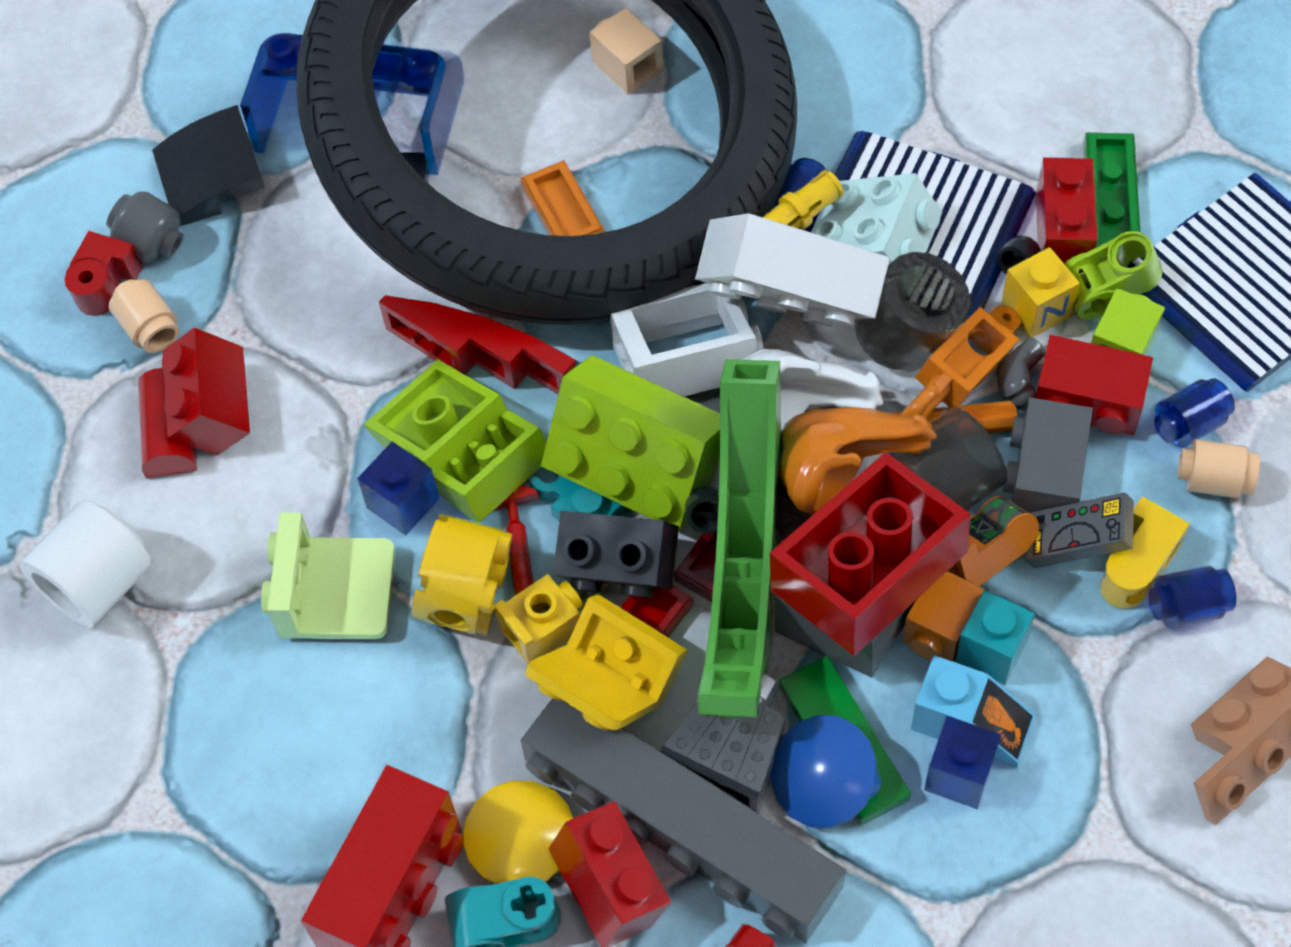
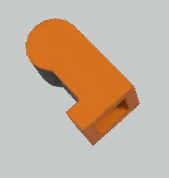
M995 496L982 505L977 515L970 518L968 552L948 572L977 586H981L1030 549L1039 531L1037 518L1004 496Z

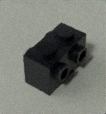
M560 511L553 575L570 579V585L578 591L602 593V585L607 583L622 585L621 595L653 598L654 589L672 590L679 526L664 520Z

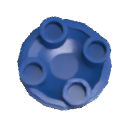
M815 715L797 722L780 739L776 748L770 777L776 800L789 817L808 827L817 829L832 828L850 821L867 805L868 800L878 793L881 787V777L877 771V761L870 740L857 725L842 717Z

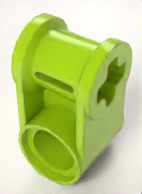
M1135 231L1122 233L1107 243L1087 253L1074 256L1064 263L1080 282L1076 297L1077 303L1074 307L1077 316L1083 320H1091L1103 316L1116 288L1131 294L1149 292L1158 285L1163 272L1161 262L1151 240L1145 234ZM1145 258L1138 266L1125 268L1133 259ZM1090 283L1091 288L1087 289L1086 284Z

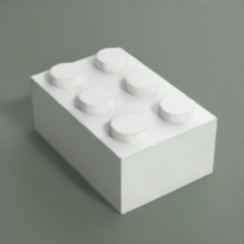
M747 213L710 219L695 279L712 284L710 292L718 296L740 300L741 295L758 298L756 306L765 310L778 313H787V309L804 312L802 320L821 326L832 327L833 323L854 326L855 319L875 318L890 257Z

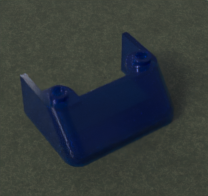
M275 34L267 38L259 47L240 103V108L256 153L265 152L288 80L297 81L298 56L303 34ZM384 43L372 73L374 90L428 96L419 128L429 174L438 175L465 80L462 61L458 55L448 50Z

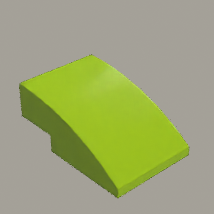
M438 359L364 423L367 431L410 472L444 500L477 523L483 521L519 486L541 468L546 440L540 428L508 410L500 394Z

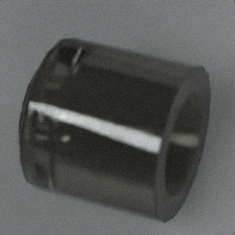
M910 252L898 256L887 268L875 318L855 319L856 338L864 352L879 365L893 371L911 372L920 369L928 358L967 318L971 305L969 288L961 274L951 264L931 253Z
M956 406L948 407L928 421L932 425L931 429L937 435L936 439L931 440L929 450H923L920 455L886 452L966 511L1007 482V469L993 439L971 414Z

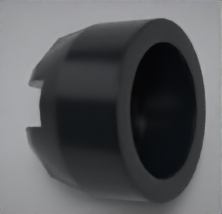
M1017 236L1007 241L998 251L997 263L1000 269L1007 275L1009 268L1041 252L1038 243L1029 236Z
M710 486L697 487L685 502L686 521L689 527L698 533L711 534L717 532L719 491L716 488Z

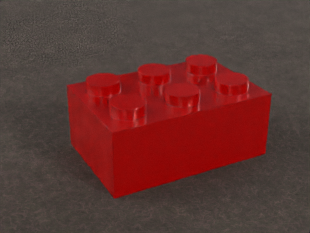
M885 452L769 553L771 591L851 655L855 656L968 552L971 514Z
M386 764L301 919L303 926L316 947H410L411 939L407 935L417 916L424 918L430 911L438 887L434 884L444 865L451 867L454 864L463 846L464 835L461 834L462 829L449 791Z

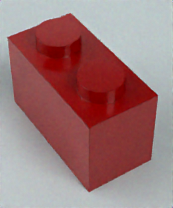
M1043 157L1036 189L1037 242L1041 251L1050 247L1063 263L1074 256L1087 253L1096 248L1097 222L1093 158Z
M194 327L162 351L165 385L164 409L169 439L219 455L250 434L243 346Z
M1050 335L1035 398L1091 407L1093 410L1090 426L1097 427L1100 431L1109 434L1125 433L1135 435L1143 410L1153 357Z
M615 801L566 821L548 848L601 947H611L651 928L671 903Z

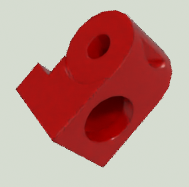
M88 231L64 277L65 286L81 312L91 316L102 315L110 311L109 302L114 290L120 285L123 279L137 280L144 266L136 257L135 248L132 243Z

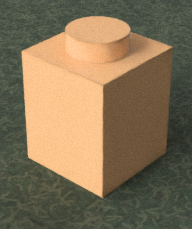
M624 8L611 18L602 20L596 28L590 31L593 62L627 94L664 71L662 40L627 8Z

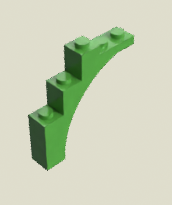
M726 359L720 380V477L716 560L708 644L698 693L699 715H717L724 719L757 717L764 673H768L773 644L769 553L777 547V498L781 481L779 476L781 462V361Z

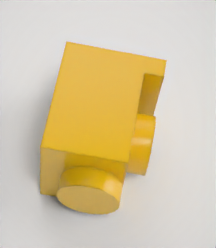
M549 574L507 602L502 599L494 604L499 629L527 664L531 660L554 651L567 642L580 617L578 610L583 608L579 595L570 583L565 580L557 585ZM546 607H550V609L547 612L539 613Z

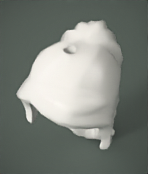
M762 349L742 359L781 361V433L786 422L794 416L804 413L805 410L829 406L876 409V406L883 404L879 392L880 382L873 372H869L865 376L837 364L808 360L797 354L779 349Z

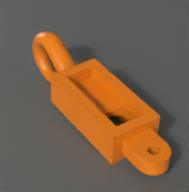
M1006 305L995 307L989 314L980 307L925 362L915 376V379L924 385L925 388L899 416L913 417L915 414H919L927 418L942 401L955 411L998 367L1000 362L1008 356L1020 340L1014 335L1021 324L1019 314L1013 308ZM968 338L989 355L984 356L975 352L970 347Z

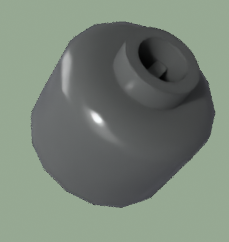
M146 191L136 192L132 196L129 194L121 196L112 207L106 221V226L111 229L110 237L132 243L135 248L136 257L145 264L154 263L162 255L166 258L172 257L184 237V234L178 231L181 220L178 211Z

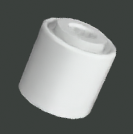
M82 500L19 563V566L31 585L55 608L81 626L92 628L151 566V558L141 537L124 519L104 506Z

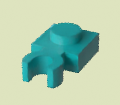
M554 472L552 473L558 479L552 483H545L535 475L530 478L531 488L538 491L541 500L555 501L550 507L552 516L558 521L560 519V511L621 516L626 511L625 506Z

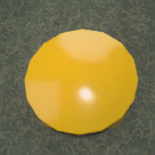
M512 780L492 787L475 801L465 819L463 844L469 863L483 879L494 884L522 877H536L547 882L560 871L548 848L564 823L573 819L569 805L554 789L536 781Z

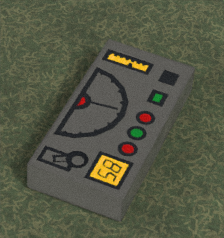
M1125 492L1030 512L1039 522V531L1035 542L1026 551L1025 561L1034 568L1133 549L1134 500Z

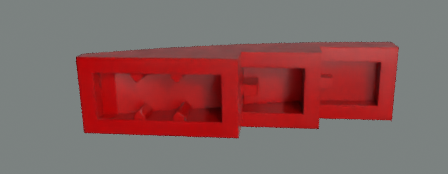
M384 295L379 301L386 330L435 361L438 359L464 375L474 365H477L513 389L526 376H529L558 395L563 376L577 367L574 358L529 334L487 317L437 303Z

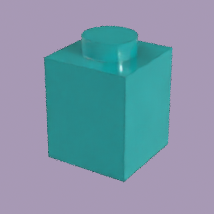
M984 590L960 635L955 662L984 672L995 681L1005 685L1028 641L1035 613Z

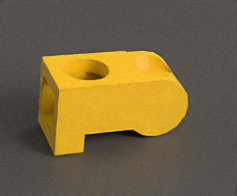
M1142 496L1134 507L1133 549L1115 552L1109 556L1100 581V592L1103 598L1110 605L1120 609H1130L1138 606L1146 598L1181 547L1190 523Z

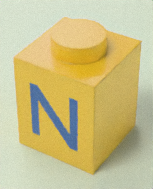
M1049 247L1007 270L1001 304L1013 308L1021 318L1020 327L1028 337H1035L1072 317L1080 282Z

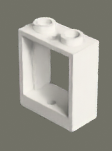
M709 283L686 287L655 301L611 313L610 315L613 347L622 368L683 397L719 388L726 359L742 360L746 356L764 349L757 325L749 326L747 309L742 296L740 300L715 295L710 292L712 284ZM724 324L729 336L651 355L646 344Z

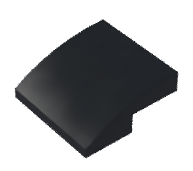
M238 105L220 110L183 127L152 149L168 205L178 211L181 218L180 226L220 215L222 211L219 202L265 188Z

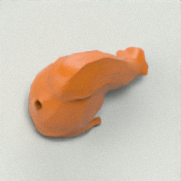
M863 407L814 408L794 416L785 423L781 433L784 451L780 462L779 476L795 507L807 514L813 515L856 477L865 457L884 452L920 455L923 450H929L931 440L936 439L937 435L931 429L932 425L927 421L926 417L915 414L913 417H906Z

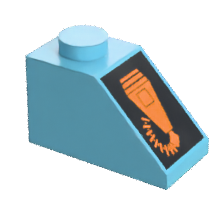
M933 655L915 703L910 730L1017 768L1035 714L988 674Z

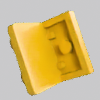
M597 594L587 599L567 645L531 660L525 670V675L536 682L537 688L546 696L556 700H563L582 712L583 718L592 726L603 730H619L663 705L688 650Z

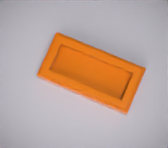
M564 160L520 178L522 189L548 235L578 236L605 232Z

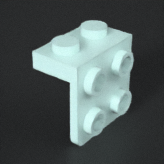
M916 173L840 181L844 195L820 211L811 233L890 257L885 279L894 291L911 290L918 271L924 262V256L934 231L939 225L942 211L938 204L934 201Z

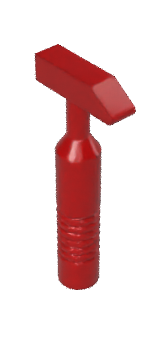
M524 485L519 486L517 490L494 510L508 509L509 523L505 528V532L513 534L509 557L515 596L534 583L526 526L519 520L517 505L541 498L536 489Z

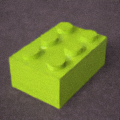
M591 355L562 378L541 467L650 519L664 520L679 526L680 531L687 524L684 510L687 498L697 487H711L720 458V413Z

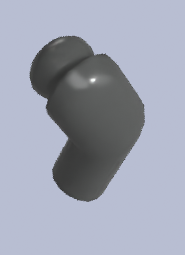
M1028 337L1005 357L998 365L996 371L998 387L1002 397H1008L1009 401L1014 402L1016 408L1028 405L1029 397L1035 398L1036 396L1035 388L1029 383L1031 380L1029 370L1045 357L1046 352L1042 344L1033 337Z

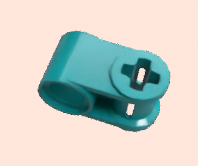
M522 877L488 886L466 887L449 893L445 897L452 947H519L540 943L550 939L557 932L561 922V911L550 886L536 877ZM537 901L539 907L536 908L537 917L526 919L524 914L528 910L527 903Z

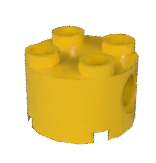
M440 513L439 519H436L431 530L418 576L421 577L420 586L424 587V590L415 589L411 610L412 618L474 635L476 633L488 635L495 612L493 603L497 588H502L510 557H508L513 534L503 532L499 528Z

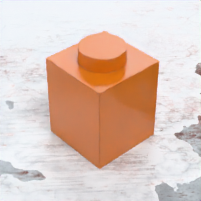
M947 571L916 599L906 617L902 641L909 644L916 654L925 659L932 660L933 655L954 662L960 635L985 589Z

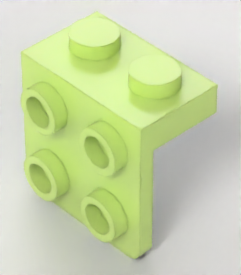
M280 512L277 532H271L268 539V561L270 565H273L271 581H264L261 591L263 613H269L279 638L380 639L384 637L388 630L395 561L393 542L386 538L310 537L302 513Z

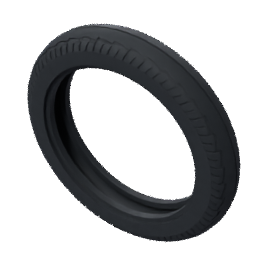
M315 0L304 29L298 56L297 104L303 137L316 174L341 217L376 255L412 282L463 307L504 319L538 324L574 325L610 321L611 313L631 309L663 298L686 287L706 283L696 280L695 277L710 219L747 213L764 217L767 212L772 211L783 189L795 146L797 93L793 67L786 43L765 0H651L665 11L687 34L709 71L719 106L720 135L717 156L697 184L662 212L618 230L578 236L544 235L524 232L481 218L456 205L436 191L403 157L381 117L375 97L372 73L378 54L388 34L405 12L418 0Z

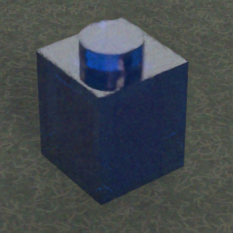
M393 441L357 478L366 508L405 536L440 499L432 469Z
M947 716L929 764L924 791L978 810L1002 735Z

